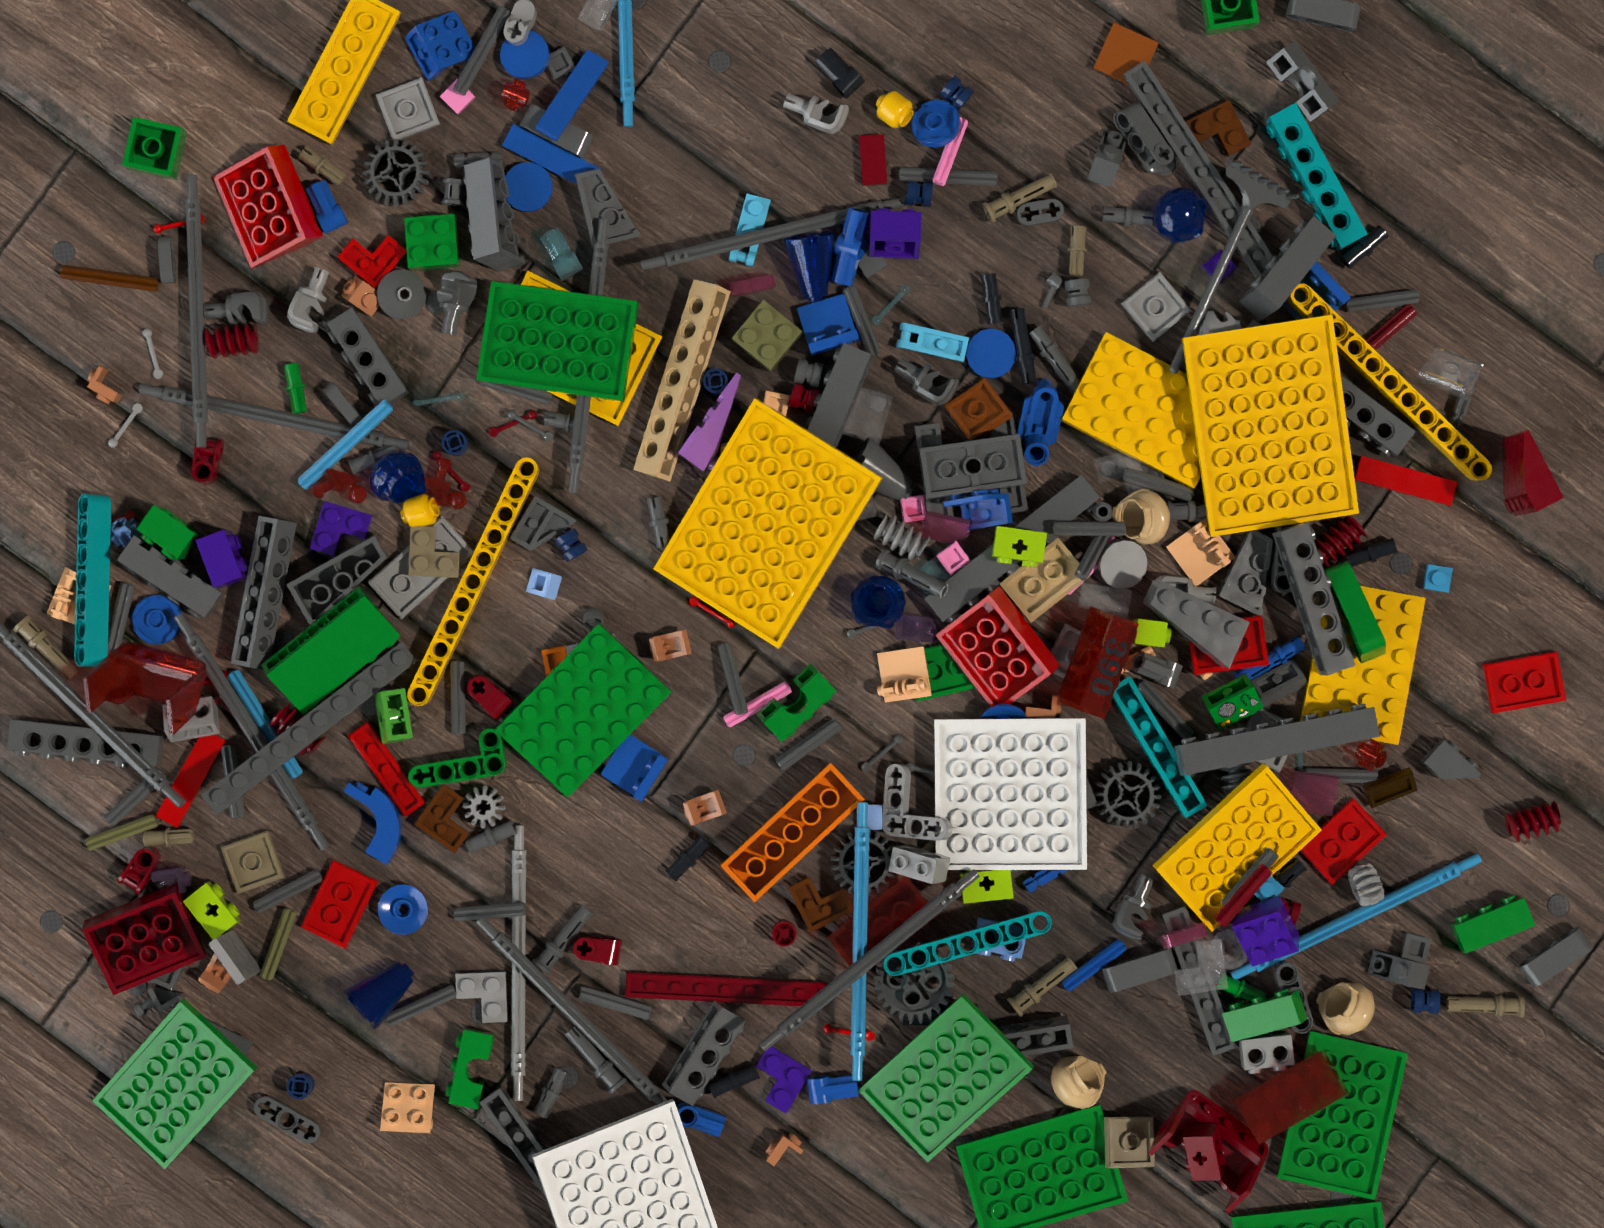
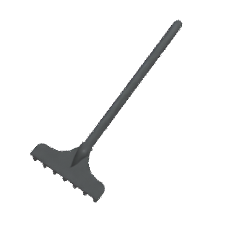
M1229 159L1226 167L1227 177L1233 180L1240 188L1243 197V207L1184 337L1196 335L1253 211L1267 203L1280 208H1286L1290 200L1299 198V195L1289 193V189L1280 188V184L1271 182L1270 178L1261 177L1262 173L1253 172V168L1243 166V162ZM1182 342L1169 369L1172 374L1179 372L1185 359Z

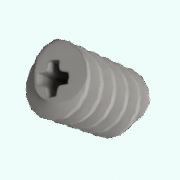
M887 513L874 533L873 539L877 540L883 536L882 545L885 546L891 541L890 550L893 551L900 547V556L908 552V561L913 560L915 557L918 559L931 538L928 536L921 540V531L912 535L913 526L904 530L905 521L902 520L896 525L897 516L894 515L887 519Z

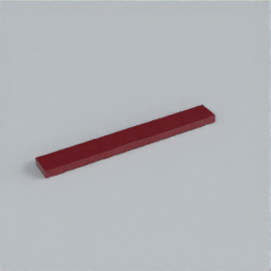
M627 971L625 997L714 1002L716 1000L726 1003L802 1006L826 986V982Z

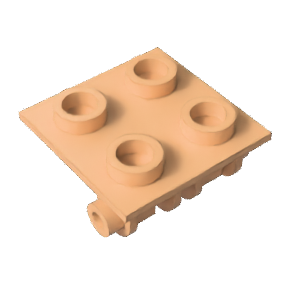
M1207 518L1201 520L1166 546L1188 578L1192 579L1194 586L1201 584L1235 558V555L1220 536L1210 537Z
M65 567L47 614L75 625L76 571Z
M924 646L877 653L882 682L881 686H878L877 692L879 696L884 697L885 702L932 696Z
M385 1082L380 1131L430 1133L433 1128L432 1112L435 1085Z

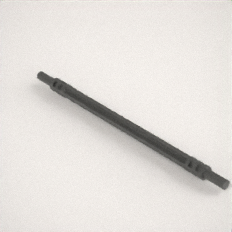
M187 175L188 199L185 200L193 423H196V448H206L208 401L203 309L201 201L198 199L197 175Z
M903 196L883 202L876 200L875 202L860 204L852 208L866 210L871 213V211H876L880 208L892 210L907 205L906 198ZM848 208L696 246L684 247L679 250H672L671 252H664L662 256L640 261L642 271L664 265L670 267L728 251L843 224L846 220Z
M599 219L597 243H594L589 295L603 296L609 245H606L609 220ZM577 395L568 465L571 468L568 493L578 494L580 470L584 466L591 397Z
M140 384L139 393L160 397L166 402L193 407L192 392L168 386L161 388ZM207 395V409L215 412L342 438L353 428V426ZM374 430L360 441V443L378 447L395 446L403 450H408L409 440L386 436V433Z
M183 613L177 615L174 619L187 638L185 642L257 753L268 743L198 633L195 634ZM281 766L271 774V777L305 831L308 830L322 851L330 845L318 828V821Z
M0 623V637L4 640L3 643L149 782L158 793H163L178 808H181L186 801L170 786V782L37 656L28 645L14 632L10 633Z
M973 869L956 884H950L779 1023L777 1029L758 1044L765 1052L782 1037L787 1038L962 895L961 892L980 877L979 874Z
M483 916L475 922L492 939L491 943L569 1018L650 1101L653 1100L657 1105L668 1101L660 1093V1089L502 931L499 933Z

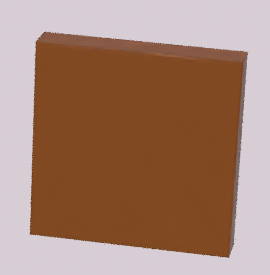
M1113 23L1093 70L1129 85L1123 74L1144 60L1149 66L1159 42Z
M983 378L944 405L946 411L969 441L980 440L1013 417L1011 411L986 378Z

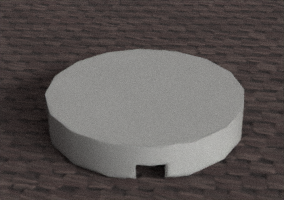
M1118 539L1103 548L1097 566L1104 582L1114 588L1126 589L1133 587L1141 581L1146 573L1148 562L1146 553L1140 545L1128 539Z

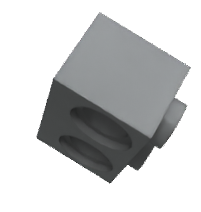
M199 696L193 700L173 701L170 704L162 705L164 732L171 743L220 734L218 707L212 696Z
M909 845L895 846L892 849L888 871L930 884L946 882L950 857Z
M1288 1032L1257 1035L1239 1040L1241 1067L1244 1070H1248L1249 1074L1264 1072L1263 1068L1273 1067L1274 1071L1288 1070V1065H1295L1292 1037ZM1277 1046H1284L1285 1054L1281 1058H1274L1273 1051ZM1252 1049L1260 1050V1057L1256 1061H1249L1248 1054Z

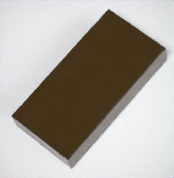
M1410 767L1363 785L1371 809L1418 791L1413 771Z

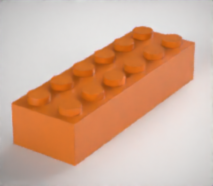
M830 762L720 866L755 903L858 807V802H863L865 798Z

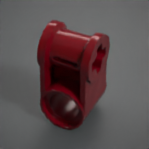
M206 439L207 447L213 449L196 448L195 442L191 475L197 482L209 485L216 480L224 449L223 439L218 441ZM204 466H208L210 469L209 476L205 479H200L199 470Z
M475 676L468 683V693L497 721L514 704V701L503 690L485 676ZM475 681L477 683L481 681L485 683L483 686L484 693L482 691L478 693L474 691L476 686L473 683Z
M152 846L138 850L119 876L117 882L119 884L124 883L135 890V894L139 896L160 863L161 854L159 850ZM144 852L152 856V863L150 865L145 864L142 860Z
M582 935L575 940L573 952L581 960L594 961L606 965H619L622 940ZM584 941L588 942V947H592L591 950L586 951V954L581 953V949L577 948Z

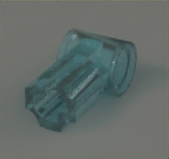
M559 228L552 229L540 237L561 281L583 270L574 251H571Z

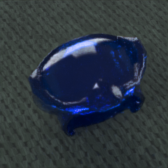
M1179 187L1168 190L1159 197L1154 208V222L1159 234L1169 239L1173 244L1200 237L1203 233L1204 215L1207 206L1206 200L1191 189Z
M396 452L386 454L376 462L370 473V490L379 500L400 504L408 498L424 494L427 489L422 466L418 458L412 453Z
M874 575L861 580L850 595L854 620L860 625L891 629L894 627L895 622L903 616L906 606L904 591L897 581L887 576Z

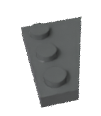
M599 168L574 174L592 248H594V243H597L599 219L609 220L607 244L641 236Z
M1255 530L1247 531L1216 596L1256 616L1263 615L1262 604L1266 593L1265 583L1267 570L1270 565L1273 539Z

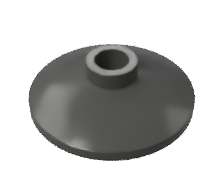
M402 269L394 270L381 279L377 288V300L381 309L388 316L401 320L409 319L422 310L426 301V289L422 280L415 273ZM403 289L408 293L406 299H402L400 296V292Z

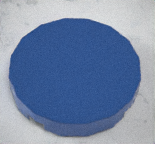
M530 30L526 42L522 45H512L507 39L504 41L500 51L501 64L506 72L514 78L529 80L544 72L549 63L550 50L544 38L535 31Z
M945 100L925 102L918 111L914 112L911 120L912 133L917 141L926 147L933 148L945 146L953 141L961 127V120L957 109Z
M522 162L513 166L505 176L510 194L506 200L511 206L521 212H535L542 209L552 196L553 183L549 173L538 164Z
M986 329L978 332L970 340L966 351L967 362L972 371L981 377L989 379L1002 377L1014 364L1016 356L1014 342L1006 333L997 329Z
M153 595L142 599L132 613L135 633L141 640L149 644L170 642L181 630L174 617L181 614L180 607L166 596Z

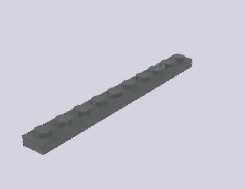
M1144 60L1124 73L1123 77L1153 123L1159 129L1161 135L1172 149L1174 155L1227 236L1230 237L1240 216L1241 206ZM1248 220L1236 249L1256 278L1266 269L1265 265L1273 255L1250 220Z
M400 642L204 792L201 797L218 816L416 664L417 660L403 642Z

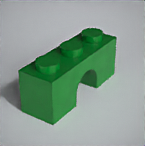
M811 663L793 679L794 683L799 687V697L794 703L783 705L773 698L756 713L759 719L781 742L791 737L796 729L804 721L809 720L822 704L830 701L832 695L836 692Z
M465 1027L463 1033H458L456 1047L460 1049L458 1057H453L451 1072L455 1073L453 1082L449 1081L447 1085L446 1096L450 1097L448 1104L479 1109L485 1082L472 1078L468 1071V1065L473 1059L489 1060L495 1037L494 1032Z

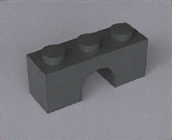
M1296 41L1284 47L1266 62L1280 82L1288 80L1297 88L1300 99L1296 104L1310 122L1323 115L1340 101Z

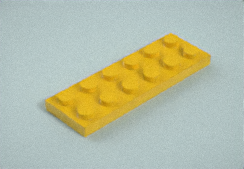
M350 0L287 122L333 145L392 33L401 12L379 0Z

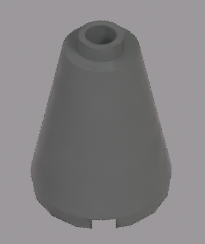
M868 437L855 452L854 460L883 477L875 492L898 501L902 498L907 499L914 488L911 485L913 480L874 439Z

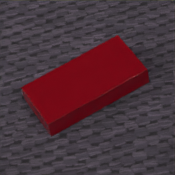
M884 134L859 136L862 187L887 185Z

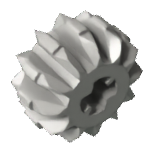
M485 785L481 794L480 790L475 787L473 792L476 797L471 794L466 795V798L472 803H464L463 808H471V811L466 813L465 817L475 816L471 822L472 825H476L480 819L481 828H485L487 819L491 826H495L496 823L493 816L499 820L503 818L497 810H506V806L498 805L497 802L504 800V797L494 798L498 791L496 788L488 794V786ZM483 800L488 801L486 804L491 806V809L486 810L485 814L481 812L482 809H478V805L483 803Z
M1370 863L1360 864L1348 871L1350 887L1361 906H1372L1384 899L1383 884L1373 865Z

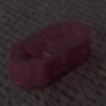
M765 275L728 284V290L731 291L730 297L776 288L774 275Z
M1201 922L1163 934L1159 938L1163 949H1168L1208 935L1205 922Z

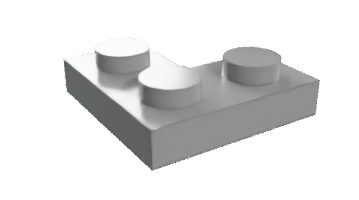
M506 971L455 974L456 999L481 998L482 1023L508 1022Z

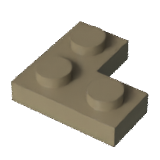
M410 526L408 576L459 578L460 553L436 552L437 527Z

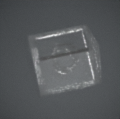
M1436 347L1419 371L1418 376L1422 383L1468 401L1482 371L1483 364Z

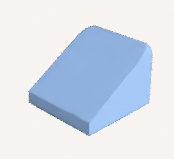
M532 568L526 592L555 600L562 577Z
M868 804L867 827L871 830H882V804Z

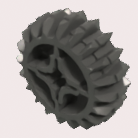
M394 139L392 147L389 141L386 140L384 141L385 149L382 150L379 145L375 146L379 152L377 155L373 152L368 153L373 161H364V165L370 167V170L362 171L364 176H370V178L364 181V184L366 186L373 185L369 188L368 192L371 195L378 192L375 197L377 201L382 200L385 196L384 204L389 206L392 199L395 207H399L400 199L407 206L409 205L408 197L411 196L414 201L418 200L414 194L416 191L420 194L425 193L420 185H429V181L423 179V176L431 175L429 170H423V168L429 165V162L427 160L420 161L424 158L425 154L422 151L415 154L418 149L416 145L411 146L408 150L409 142L407 140H404L401 147L398 139ZM394 154L406 155L414 163L410 165L408 163L399 164ZM387 157V168L377 175L380 163ZM394 165L399 170L403 169L399 173V181L394 176L390 177L394 173ZM416 171L413 183L406 189L405 179ZM383 181L385 183L394 182L398 192L386 191L380 187L379 183Z
M1127 761L1126 769H1123L1122 763L1118 762V771L1116 772L1113 767L1109 766L1107 769L1111 775L1108 777L1106 774L1101 773L1100 776L1106 781L1104 784L1098 781L1095 784L1102 788L1101 792L1094 791V796H1101L1102 799L1096 801V806H1104V808L1099 810V814L1109 813L1105 818L1106 822H1110L1113 817L1116 818L1114 821L1115 827H1118L1121 821H1123L1124 829H1128L1129 821H1132L1134 828H1138V819L1143 824H1147L1148 821L1145 815L1148 814L1152 818L1155 816L1154 812L1150 811L1151 807L1160 808V805L1153 803L1154 799L1162 798V795L1154 794V790H1159L1161 786L1159 784L1152 786L1151 784L1157 777L1153 775L1147 778L1146 776L1150 773V769L1146 768L1141 773L1142 765L1139 763L1136 764L1133 770L1132 762ZM1131 774L1139 777L1142 781L1133 786H1127L1120 776ZM1114 781L1118 794L1111 802H1108V789ZM1123 788L1128 791L1135 790L1133 791L1134 795H1131L1133 796L1132 802L1127 799L1121 800V795H1124L1122 794ZM1147 788V801L1141 809L1137 797L1143 789ZM1128 804L1135 814L1123 816L1117 814L1113 809L1117 806Z
M878 831L875 833L874 838L870 837L869 842L878 846L884 855H869L871 865L868 868V896L872 895V887H875L878 893L881 892V888L878 885L881 882L884 886H889L888 881L885 880L886 876L891 879L895 877L893 873L888 871L891 855L888 852L892 851L894 846L890 845L886 848L884 845L889 839L885 837L880 842L878 840L880 832ZM848 832L847 836L850 839L848 842L843 838L839 839V842L843 845L842 849L838 846L833 848L834 851L839 853V856H831V860L838 861V864L831 866V870L839 869L840 872L834 875V879L837 880L843 877L844 880L840 883V887L843 888L849 883L848 893H852L854 890V880L846 874L845 869H854V865L851 864L855 863V859L843 862L846 851L855 844L852 833ZM879 863H885L881 875L871 881V868Z

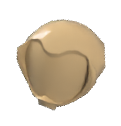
M1149 489L1134 491L1121 500L1117 506L1113 507L1112 518L1116 522H1124L1126 525L1125 536L1139 544L1158 543L1169 528L1170 512L1167 504L1157 493L1150 492Z
M1341 982L1320 992L1316 1000L1326 1026L1337 1035H1350L1365 1029L1372 1020L1375 1011L1373 994L1362 983Z
M1083 1056L1060 1058L1052 1069L1051 1084L1056 1096L1065 1105L1080 1109L1089 1108L1096 1104L1101 1096L1106 1070L1101 1063L1099 1064Z

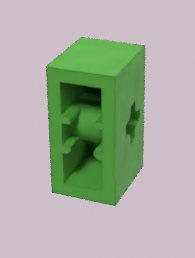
M405 688L381 691L374 695L382 744L403 742L413 738Z

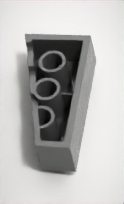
M489 157L464 165V183L467 190L466 206L469 210L470 220L468 227L471 233V253L473 259L499 272L525 265L524 256H519L517 244H521L519 234H514L511 220L515 219L514 212L506 201L510 194L503 164Z
M1314 216L1308 221L1302 220L1293 231L1296 234L1291 239L1287 238L1279 248L1281 250L1280 253L1268 261L1264 272L1253 280L1250 284L1251 287L1239 300L1258 319L1263 320L1282 306L1336 237L1333 232Z
M376 533L291 580L286 585L309 625H311L349 594L389 554Z
M134 535L117 561L125 565L126 569L138 577L140 575L147 580L146 583L157 591L161 589L168 594L167 598L178 605L183 603L189 607L187 611L196 618H209L226 593L219 588H214L210 582L175 559L172 560L161 552L162 549L158 546L150 545L140 536Z
M1158 580L1152 581L1143 601L1144 605L1165 622H1168L1178 633L1213 659L1220 667L1230 668L1250 622Z

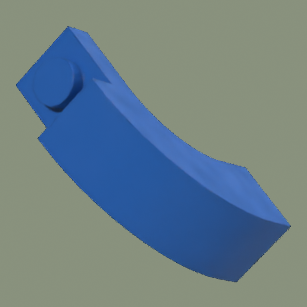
M359 781L356 783L350 782L343 792L370 808L376 819V833L365 852L387 865L393 859L401 841L402 822L399 810L392 798L380 787H375L373 792L369 793L370 788Z

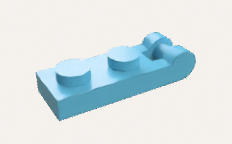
M746 194L735 236L764 228L771 202L770 199ZM759 244L749 246V253L739 251L740 249L731 251L728 261L735 263L736 261L746 263V266L753 267Z
M901 322L899 329L901 336L900 340L897 339L896 348L964 362L969 337ZM911 333L918 334L917 343L909 342Z

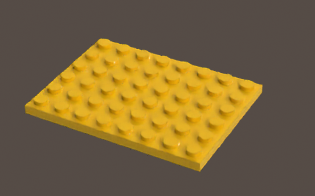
M1333 315L1183 337L1182 343L1210 537L1359 514Z
M754 398L653 569L779 649L883 477L759 399Z

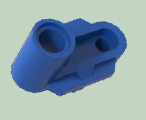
M1040 379L1033 394L1024 399L1017 434H1020V439L1023 441L1024 457L1033 466H1040L1047 462L1049 458L1048 446L1057 440L1064 405L1058 399L1056 388L1048 379ZM1033 447H1041L1038 450H1032Z

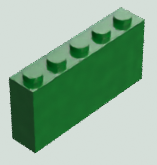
M358 586L261 666L266 676L304 715L307 711L316 708L319 702L327 695L336 692L343 682L353 678L364 665L373 662L385 648L393 646L400 637V634L394 624Z

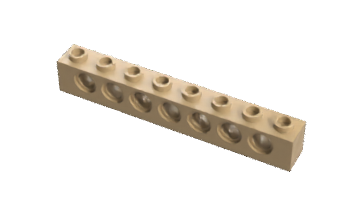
M693 280L633 470L648 476L671 481L679 456L678 452L683 444L731 291L716 284Z

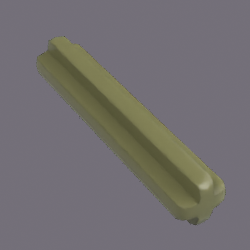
M154 814L93 835L85 839L86 846L90 851L155 828L158 826L157 818Z
M285 908L281 914L260 972V977L263 979L272 980L274 978L297 912L292 909Z

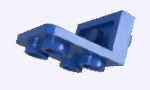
M998 489L979 490L966 495H951L950 501L943 502L944 507L961 506L964 531L1013 523L1009 494H999Z

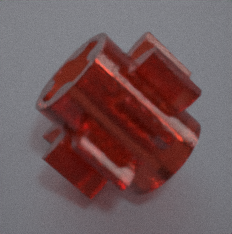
M514 79L513 84L506 82L501 94V100L506 101L504 105L506 108L517 111L518 106L526 107L531 93L530 90L525 89L527 86L526 82Z
M1371 738L1368 743L1361 742L1355 753L1356 758L1359 759L1357 764L1371 772L1374 767L1381 768L1387 759V753L1383 750L1385 745Z

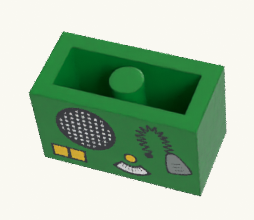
M1246 673L1201 696L1219 731L1264 708Z

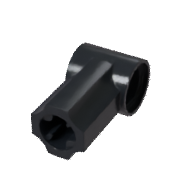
M831 47L815 61L816 65L831 79L835 89L845 99L850 97L865 83L862 76L852 66H848Z

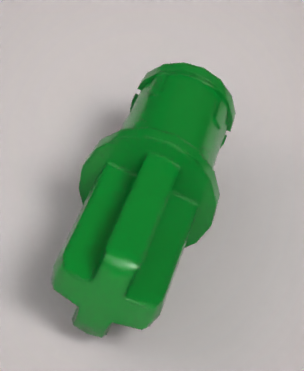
M291 363L284 365L288 385L286 391L289 392L292 412L294 414L304 413L307 411L304 395L306 386L302 384L300 364Z
M1219 973L1214 985L1216 988L1234 994V998L1241 997L1252 1002V998L1265 994L1264 991L1246 984L1245 980H1235L1223 973Z

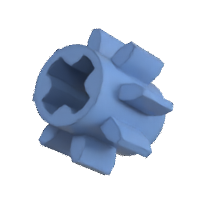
M122 517L111 524L110 539L116 547L122 544L125 548L134 535L139 536L141 534L137 530L139 525L134 518L128 522L126 518Z

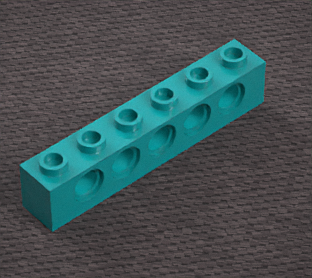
M1294 103L1270 116L1266 120L1268 124L1266 125V130L1272 139L1276 138L1280 146L1278 147L1280 156L1284 161L1288 160L1292 167L1290 169L1292 178L1296 183L1300 182L1304 189L1302 191L1303 198L1307 204L1311 203L1315 209L1314 217L1336 235L1330 246L1340 251L1368 234L1297 104ZM1285 130H1294L1297 135L1296 140H1288L1285 137ZM1297 152H1306L1309 157L1308 162H1300L1297 159ZM1317 173L1320 176V184H1312L1309 181V174ZM1321 195H1329L1332 198V205H1323ZM1334 216H1339L1344 220L1343 228L1334 226Z
M1126 676L1114 683L1110 693L1111 698L1182 817L1188 818L1208 806L1190 775L1180 776L1176 751L1131 676Z

